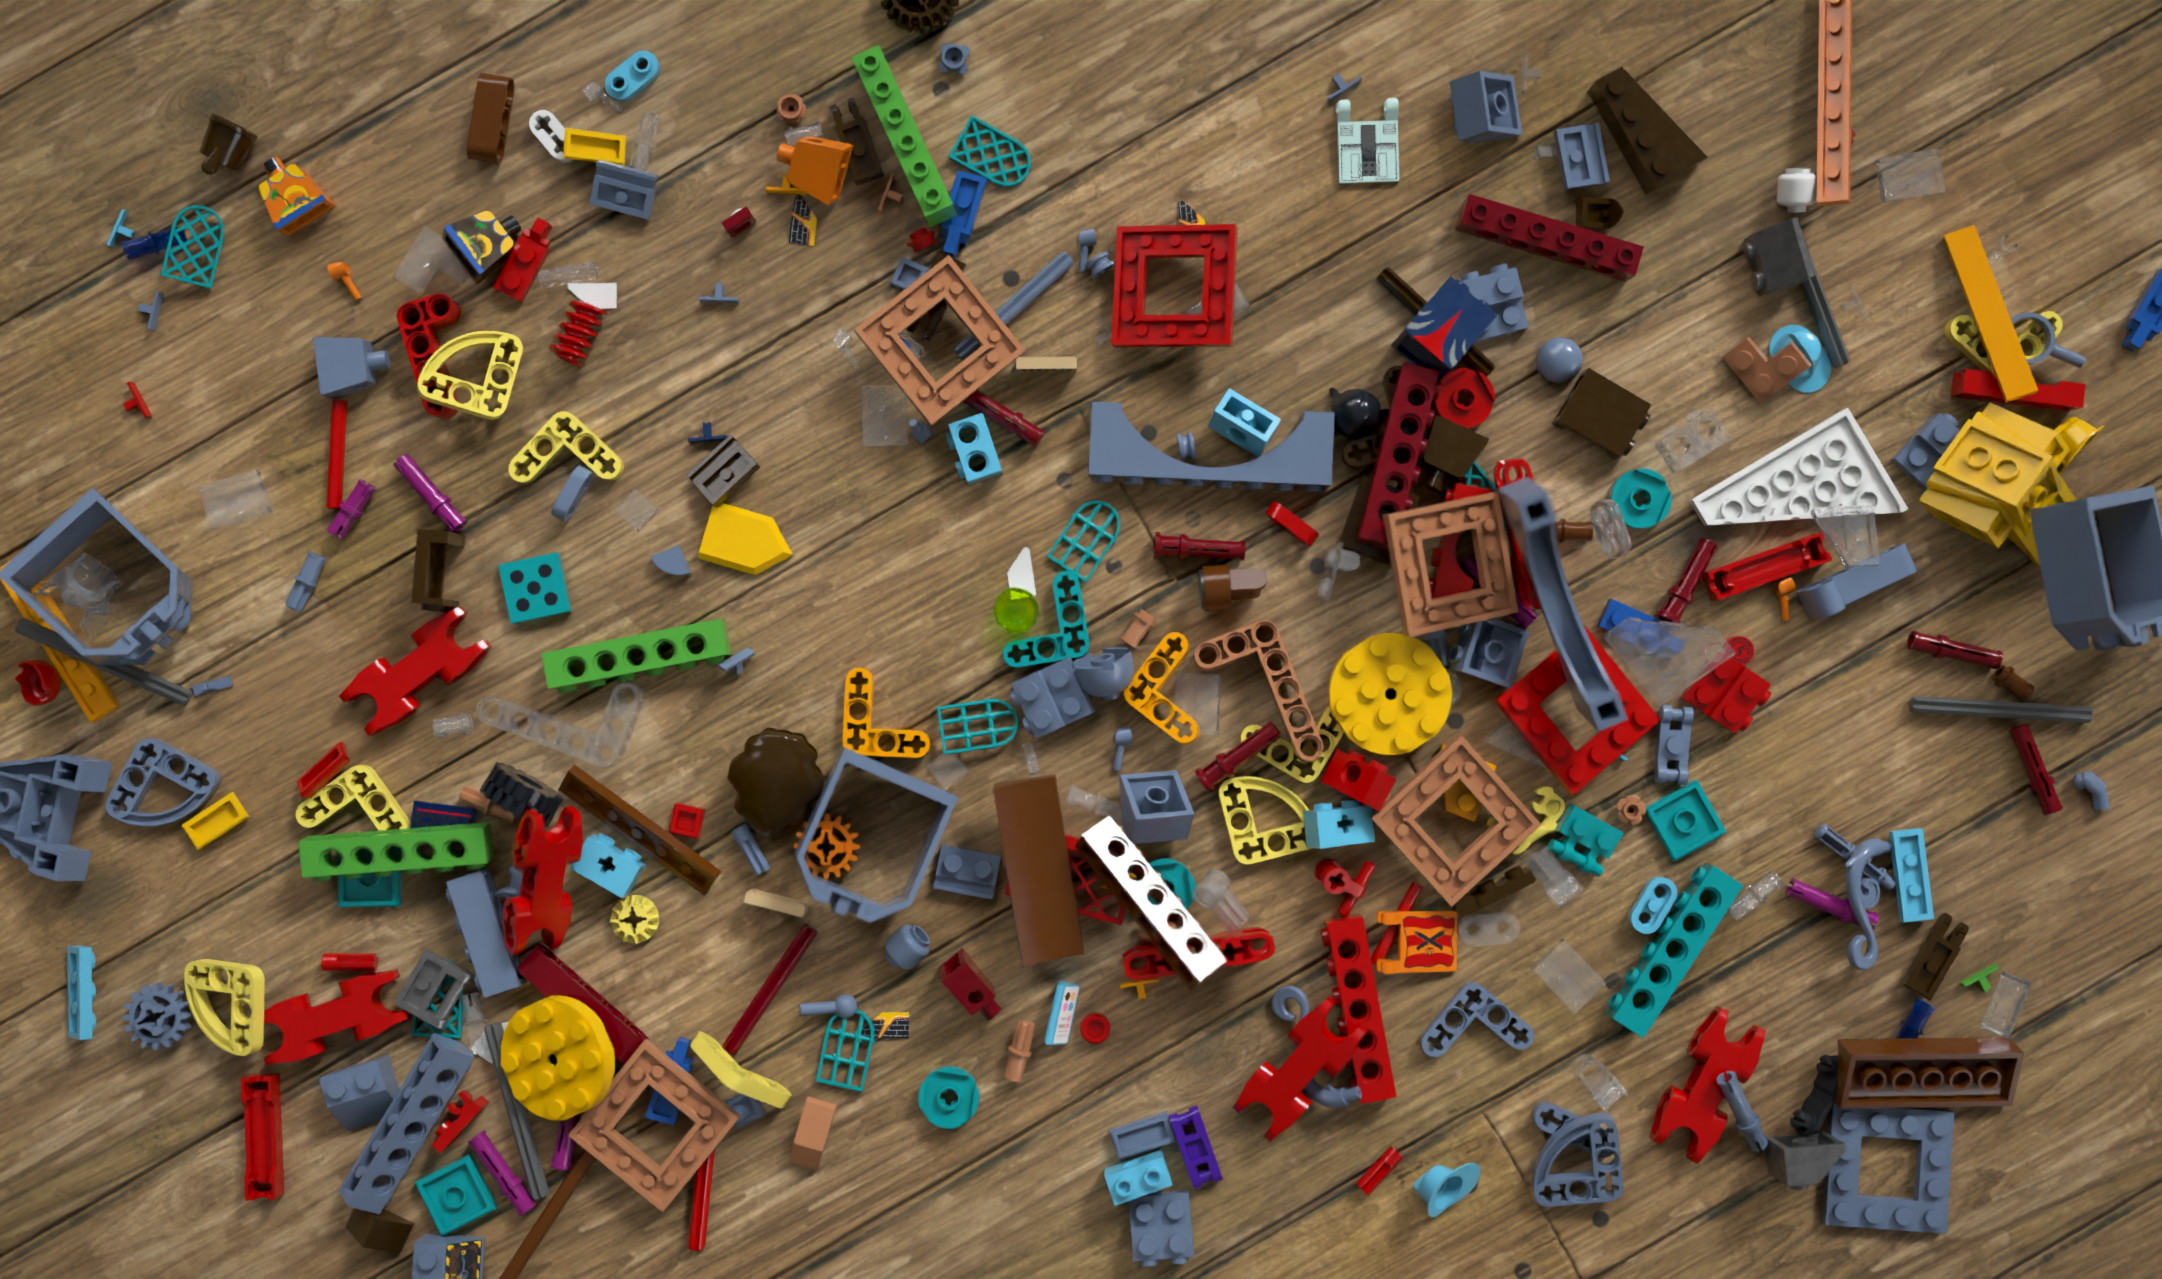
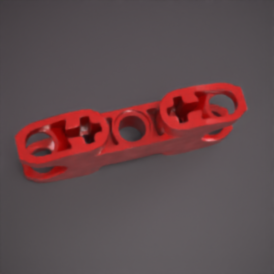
M1523 458L1498 461L1493 471L1495 491L1499 493V488L1526 477L1534 481L1529 464ZM1521 466L1524 468L1525 477H1524V475H1523ZM1511 467L1516 472V479L1513 482L1509 478ZM1499 493L1501 511L1504 516L1512 556L1510 565L1516 592L1527 607L1532 606L1536 610L1541 609L1538 599L1534 600L1532 593L1534 588Z
M457 607L426 622L411 635V638L418 646L417 649L393 667L385 657L376 660L359 672L339 695L343 703H349L365 694H369L375 699L377 714L363 729L368 736H374L386 728L406 720L421 707L413 696L415 693L438 676L442 678L446 685L458 681L473 670L482 657L492 648L488 640L477 642L466 649H462L456 644L454 630L468 614L463 607Z
M574 806L565 807L561 811L556 825L545 832L542 815L538 814L535 810H527L521 819L514 837L512 851L515 866L518 869H523L519 897L506 899L502 914L505 948L512 955L520 954L525 949L529 936L541 929L543 943L548 945L550 949H558L564 940L572 915V899L568 892L562 891L566 864L578 863L583 848L581 813Z
M1261 927L1235 929L1207 936L1221 948L1223 956L1227 960L1223 965L1235 966L1262 961L1275 953L1273 936L1270 935L1268 930ZM1265 938V944L1262 948L1257 950L1251 949L1253 939ZM1153 943L1133 946L1122 954L1125 976L1131 979L1144 980L1177 974L1169 963H1165V958ZM1231 943L1233 947L1230 948V953L1225 954L1226 944ZM1186 945L1187 950L1190 952L1193 947ZM1136 957H1143L1146 960L1142 968H1133L1129 963Z
M398 969L384 972H369L339 982L341 998L313 1007L308 993H304L278 1002L264 1011V1023H273L279 1026L283 1032L284 1041L278 1050L263 1057L265 1065L295 1062L324 1052L326 1049L322 1036L352 1027L355 1039L359 1041L378 1035L395 1024L413 1017L411 1013L404 1009L390 1011L380 1001L382 987L386 983L400 977Z
M1330 996L1317 1008L1307 1013L1287 1035V1038L1297 1046V1049L1277 1070L1266 1060L1246 1082L1241 1095L1232 1107L1236 1112L1240 1113L1252 1102H1262L1267 1105L1272 1112L1273 1121L1263 1137L1269 1142L1285 1129L1291 1127L1311 1105L1312 1101L1301 1091L1321 1068L1331 1078H1334L1354 1056L1360 1041L1368 1031L1361 1025L1347 1037H1338L1332 1034L1327 1027L1326 1018L1336 1002Z
M1718 1005L1696 1029L1689 1043L1687 1054L1698 1061L1683 1090L1673 1085L1666 1089L1657 1105L1649 1136L1651 1140L1661 1145L1675 1128L1688 1127L1691 1137L1686 1157L1696 1164L1705 1157L1719 1140L1728 1120L1727 1113L1718 1109L1724 1097V1093L1717 1083L1718 1075L1723 1073L1727 1082H1729L1726 1071H1732L1736 1074L1738 1082L1746 1083L1759 1062L1766 1030L1753 1025L1740 1041L1728 1042L1724 1031L1729 1011Z

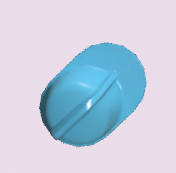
M1787 325L1780 328L1770 341V356L1772 357L1793 341L1812 364L1810 368L1789 382V385L1802 393H1812L1821 389L1830 377L1831 363L1818 338L1807 328L1799 325Z
M1467 1163L1453 1170L1443 1165H1435L1414 1183V1190L1427 1204L1428 1215L1436 1217L1446 1208L1468 1195L1479 1180L1480 1167L1476 1163Z

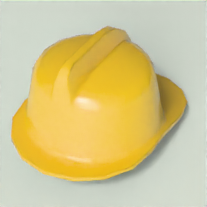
M2069 417L2054 430L2060 433L2070 449L2061 461L2064 467L2059 472V475L2075 455L2090 444L2106 426L2103 425L2097 429L2077 417Z

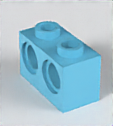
M983 413L948 424L951 432L945 435L950 450L957 449L960 461L955 462L960 479L966 478L968 484H972L1003 473ZM966 428L974 429L977 433L976 439L971 443L962 442L960 440L962 430ZM977 456L983 457L986 460V466L980 472H974L969 467L971 459Z

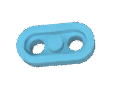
M642 50L634 53L607 75L605 79L607 93L618 102L631 100L658 78L660 74L659 61L649 51ZM647 61L648 66L645 69L641 70L638 68L640 62ZM618 80H624L622 88H615V83Z
M1653 877L1646 883L1629 912V923L1634 930L1643 934H1650L1660 927L1677 898V888L1671 880L1664 877ZM1658 886L1663 888V894L1660 897L1655 895V889ZM1646 912L1648 919L1646 922L1641 923L1639 916L1641 913Z

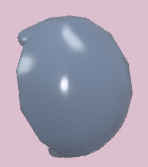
M1562 337L1547 341L1539 349L1536 358L1538 371L1547 381L1552 383H1565L1578 375L1583 364V355L1580 347L1571 339Z

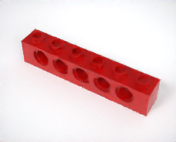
M1354 914L1347 917L1343 916L1324 920L1325 928L1320 929L1323 946H1329L1331 958L1326 959L1329 977L1334 976L1336 988L1331 990L1333 1000L1336 1002L1334 1005L1335 1007L1340 1006L1342 1018H1337L1340 1036L1347 1037L1361 1025L1370 1033L1369 1042L1363 1046L1358 1045L1354 1056L1346 1064V1067L1351 1066L1353 1078H1348L1349 1088L1356 1086L1360 1088L1362 1098L1358 1099L1360 1104L1397 1098L1363 916ZM1345 941L1352 942L1353 952L1349 956H1340L1338 953L1340 944ZM1348 972H1358L1359 980L1354 986L1344 984V977ZM1357 1001L1363 1002L1365 1006L1363 1013L1358 1016L1351 1015L1349 1011L1350 1006ZM1374 1062L1376 1069L1371 1075L1361 1074V1067L1364 1063Z

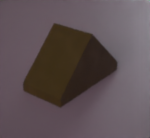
M354 1208L346 1228L363 1248L401 1252L415 1223L385 1209L380 1214H375Z

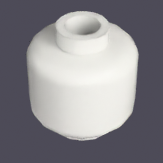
M1811 168L1785 169V174L1778 177L1777 203L1781 206H1787V212H1806V206L1816 203L1817 175L1810 173Z

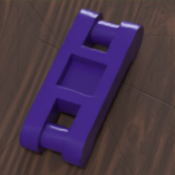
M1198 1106L1190 1107L1188 1112L1179 1115L1177 1112L1170 1114V1122L1194 1190L1203 1187V1183L1212 1180L1216 1183L1223 1180ZM1194 1123L1196 1131L1185 1134L1182 1126ZM1207 1162L1209 1169L1198 1172L1196 1165Z

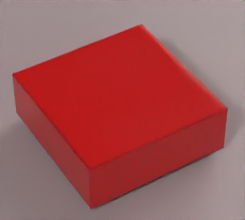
M675 803L668 833L699 839L706 809Z

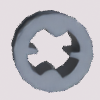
M1108 251L1098 254L1084 265L1086 269H1091V277L1093 279L1103 275L1115 266L1114 261H1109Z
M1187 432L1186 436H1182L1180 433L1176 434L1180 460H1185L1187 456H1190L1192 459L1196 458L1192 432Z

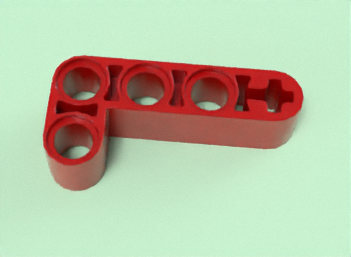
M442 293L406 302L399 307L396 314L416 384L429 358L441 347L436 329L456 323L461 315L459 304ZM448 302V312L443 316H439L438 309L440 305ZM419 311V321L411 325L409 322L412 313ZM427 340L429 343L428 350L423 354H419V344ZM445 362L437 373L450 376ZM436 381L428 384L423 383L427 387L428 393L433 394L431 391L435 389L444 391L442 398L447 399V394L451 387L450 384L446 383L445 389L436 387ZM454 391V392H453V397H454V399L456 400V402H458L457 397H456V394H455V391ZM421 398L426 412L437 418L450 419L458 411L445 406H441L442 410H439L436 407L438 404Z

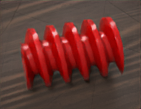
M570 301L569 305L575 312H565L564 316L570 323H560L559 327L565 334H555L554 338L560 345L551 344L549 349L558 358L583 368L577 359L588 358V355L582 348L593 347V344L587 340V337L598 336L592 329V326H603V323L597 316L608 315V313L584 301Z

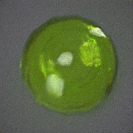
M1021 587L1005 589L996 598L993 607L996 622L1008 631L1009 634L1026 633L1036 624L1039 616V604L1032 593Z

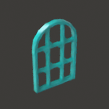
M1090 501L1083 504L1073 513L1071 520L1047 557L1087 583L1111 545L1116 542L1120 530V518L1117 511L1110 504L1103 501ZM1097 504L1089 517L1085 518L1079 514L1084 507ZM1104 505L1112 512L1103 526L1100 525L1099 527L1091 521L1101 506ZM1115 516L1117 519V530L1115 535L1112 536L1105 530ZM1075 518H1078L1084 522V525L1076 537L1070 539L1065 534ZM1091 527L1098 534L1090 546L1084 548L1078 544V541L1085 530ZM1105 536L1111 541L1099 558L1091 551L1099 539ZM1063 539L1071 545L1059 561L1051 555ZM1077 548L1084 555L1074 570H1072L1064 562L1072 550ZM1091 557L1097 562L1087 578L1078 574V571L1085 560Z
M984 699L937 707L939 733L941 734L944 755L988 748L995 749L1007 744L1014 737L1018 729V718L1015 710L1008 703L1000 699ZM990 703H999L1006 706L1009 710L992 713ZM986 704L987 712H984V714L966 716V706ZM960 708L961 715H959V718L942 720L940 710ZM1013 714L1014 726L994 729L993 719H996L995 717ZM988 718L989 728H986L987 730L969 733L968 723L970 721ZM963 723L964 732L957 735L944 736L943 725ZM1013 731L1011 736L1005 741L996 743L995 735ZM990 734L992 744L971 747L970 739H973L972 737ZM965 738L966 748L946 751L945 741Z
M855 1009V1013L860 1014L855 1034L845 1032L848 1018L842 1019L839 1030L831 1029L832 1023L838 1015L835 1014L830 1019L825 1030L816 1081L835 1085L839 1088L844 1087L863 1092L872 1047L875 1043V1027L871 1018L865 1012ZM864 1018L870 1026L871 1037L861 1035ZM829 1034L839 1035L836 1053H833V1056L825 1054ZM845 1037L855 1039L852 1057L850 1056L849 1059L840 1057ZM862 1041L870 1042L865 1063L856 1061L859 1043H862ZM824 1059L834 1061L830 1080L821 1078ZM840 1062L850 1064L846 1084L835 1081L837 1067L840 1065ZM856 1066L864 1067L861 1087L851 1085L854 1068L856 1069Z

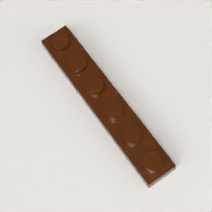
M575 764L568 770L558 790L704 896L709 892L720 875L721 870Z

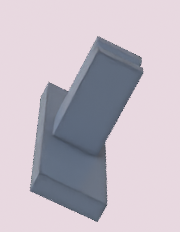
M1339 73L1337 76H1333L1332 80L1339 90L1327 98L1328 103L1362 81L1361 76L1349 84L1345 83Z
M715 283V297L698 298L700 302L739 303L738 297H723V283Z
M156 291L152 306L139 303L138 311L150 314L147 329L153 331L156 329L164 293Z
M748 647L718 664V667L725 672L732 668V672L739 675L743 672L742 662L755 655V651Z
M226 676L194 685L192 689L194 696H199L231 687L233 683L231 676Z

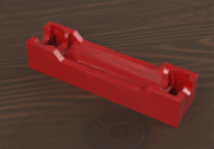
M1963 369L1962 373H1953L1950 397L2073 411L2083 408L2086 384L2060 381L2057 384L2050 385L2036 384L2038 388L2037 393L2005 403L1997 379L1990 372Z
M1823 533L1811 534L1705 571L1702 577L1710 600H1721L1832 561L1830 553L1826 552L1823 546V541L1825 540ZM1810 540H1811V543H1812L1814 552H1815V554H1816L1817 560H1812V559H1811V558H1812V555H1811L1809 546H1807V544H1806V543H1809ZM1715 574H1722L1720 579L1723 588H1727L1722 593L1716 588L1714 582Z
M280 1073L249 1074L241 1078V1103L244 1107L246 1148L245 1201L258 1198H267V1200L277 1199L284 1194ZM262 1081L268 1084V1089H256L255 1082ZM258 1184H272V1189H259Z

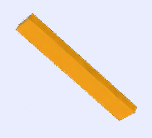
M1975 225L1945 234L1943 241L2005 403L2037 393L2038 388Z
M6 563V564H4L3 566H1V567H0V570H1L4 566H6L8 563ZM0 578V581L25 619L57 632ZM40 581L30 591L71 629L44 584ZM41 644L90 723L98 722L121 707L96 667Z

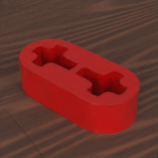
M1275 501L1265 512L1269 519L1308 547H1311L1319 537L1317 531Z

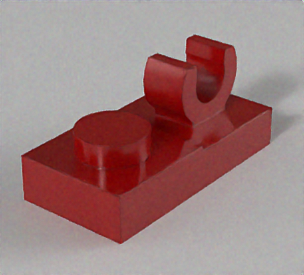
M462 1090L458 1096L463 1099L464 1106L459 1107L454 1102L447 1106L452 1114L460 1116L452 1123L447 1120L435 1132L438 1138L431 1146L439 1153L450 1147L490 1103L485 1097L481 1095L473 1101L472 1095L468 1091Z

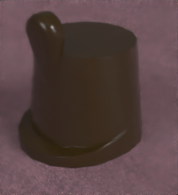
M212 113L199 153L207 157L201 165L202 171L205 174L213 175L218 171L219 163L237 171L258 138V135Z

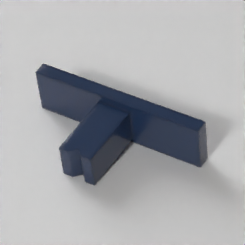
M703 422L704 437L688 438V442L724 441L728 436H712L711 422L707 424Z

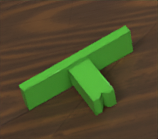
M1992 964L1962 980L1960 984L1967 987L1977 981L1981 990L1987 992L1988 989L1991 990L1992 988L1986 976L2000 968L1998 965Z

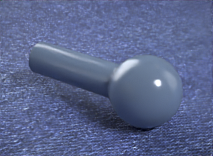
M842 994L835 1001L799 1004L800 1016L836 1013L841 1018H850L855 1014V1009H857L856 999L849 994Z

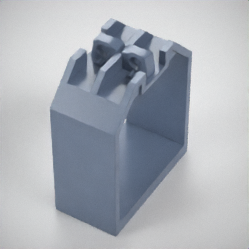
M2154 486L2029 510L2052 625L2075 651L2090 648L2087 636H2091L2096 651L2110 650L2119 646L2135 647L2148 644V625H2151L2153 637L2162 636V521ZM2093 510H2096L2099 527L2101 531L2113 596L2116 605L2114 613L2112 609L2104 564L2102 560Z
M93 488L0 570V578L82 656L100 666L145 665L156 655L151 649L152 646L158 644L166 649L174 642L167 633L173 627L180 633L191 623L192 580L117 508ZM114 516L170 570V592L132 625L110 648L91 649L30 590Z
M841 747L794 852L812 898L825 904H832L831 908L835 913L845 916L847 911L856 914V917L868 922L875 921L911 906L958 797ZM845 762L941 803L902 894L882 903L811 874L804 858Z

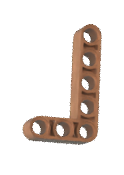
M1261 620L1205 641L1197 646L1194 653V661L1197 668L1203 672H1212L1256 655L1297 759L1304 763H1312L1319 758L1323 751V743L1278 628L1274 623L1268 620ZM1265 628L1271 631L1273 635L1272 640L1267 643L1260 642L1256 638L1258 630ZM1238 639L1243 642L1245 649L1237 654L1232 653L1227 646L1229 641ZM1202 651H1213L1216 655V660L1212 664H1204L1199 659ZM1276 656L1281 658L1284 667L1279 671L1271 670L1267 666V660L1270 657ZM1287 684L1292 686L1295 692L1294 697L1291 699L1280 697L1278 688L1281 685ZM1295 712L1304 715L1306 723L1303 727L1296 728L1290 724L1289 716ZM1308 740L1315 743L1317 747L1316 754L1305 756L1300 750L1302 742Z

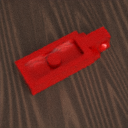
M537 218L530 231L528 229L524 230L493 286L494 289L521 303L524 302L550 252L548 248L551 242L546 239L553 227L550 223Z

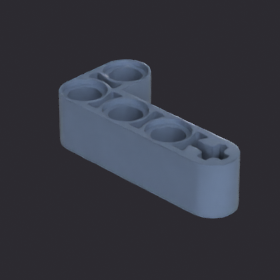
M1901 543L1797 591V594L1810 620L1821 619L1842 611L1846 608V604L1915 573L1917 568L1905 543Z

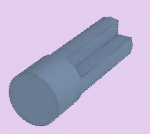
M747 823L731 831L755 876L771 868Z

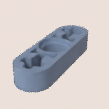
M1549 1101L1539 1102L1532 1110L1534 1123L1540 1129L1552 1135L1558 1127L1560 1129L1565 1124L1580 1117ZM1551 1109L1550 1113L1555 1118L1561 1120L1559 1126L1550 1120H1546L1544 1124V1119L1540 1117L1541 1112L1547 1113ZM1600 1126L1598 1130L1601 1138L1606 1135V1129ZM1589 1134L1583 1135L1571 1142V1144L1591 1153L1588 1139ZM1602 1151L1598 1157L1606 1158L1611 1156L1613 1152Z

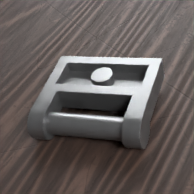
M426 949L394 1004L432 1026L444 1029L449 1021L447 1019L449 1013L466 984H470L473 980L474 974ZM449 974L456 979L435 1013L428 1008Z

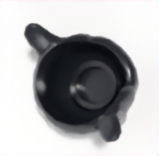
M1333 387L1329 389V393L1333 398L1331 411L1335 413L1334 426L1341 435L1347 438L1360 439L1367 436L1379 427L1384 416H1388L1389 409H1381L1377 398L1368 391L1350 389L1339 393Z

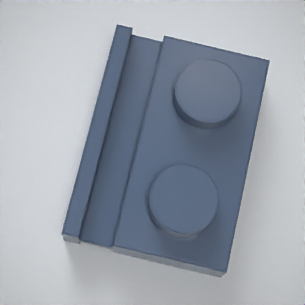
M1599 122L1592 125L1557 129L1553 132L1564 191L1593 187L1600 184L1605 185L1610 182Z
M598 160L596 162L597 170L594 175L590 204L644 219L651 218L658 175Z
M942 844L933 888L993 900L1001 856Z

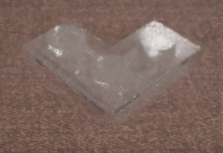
M425 225L393 275L394 278L420 294L423 293L437 269L464 284L469 274L442 240V236Z

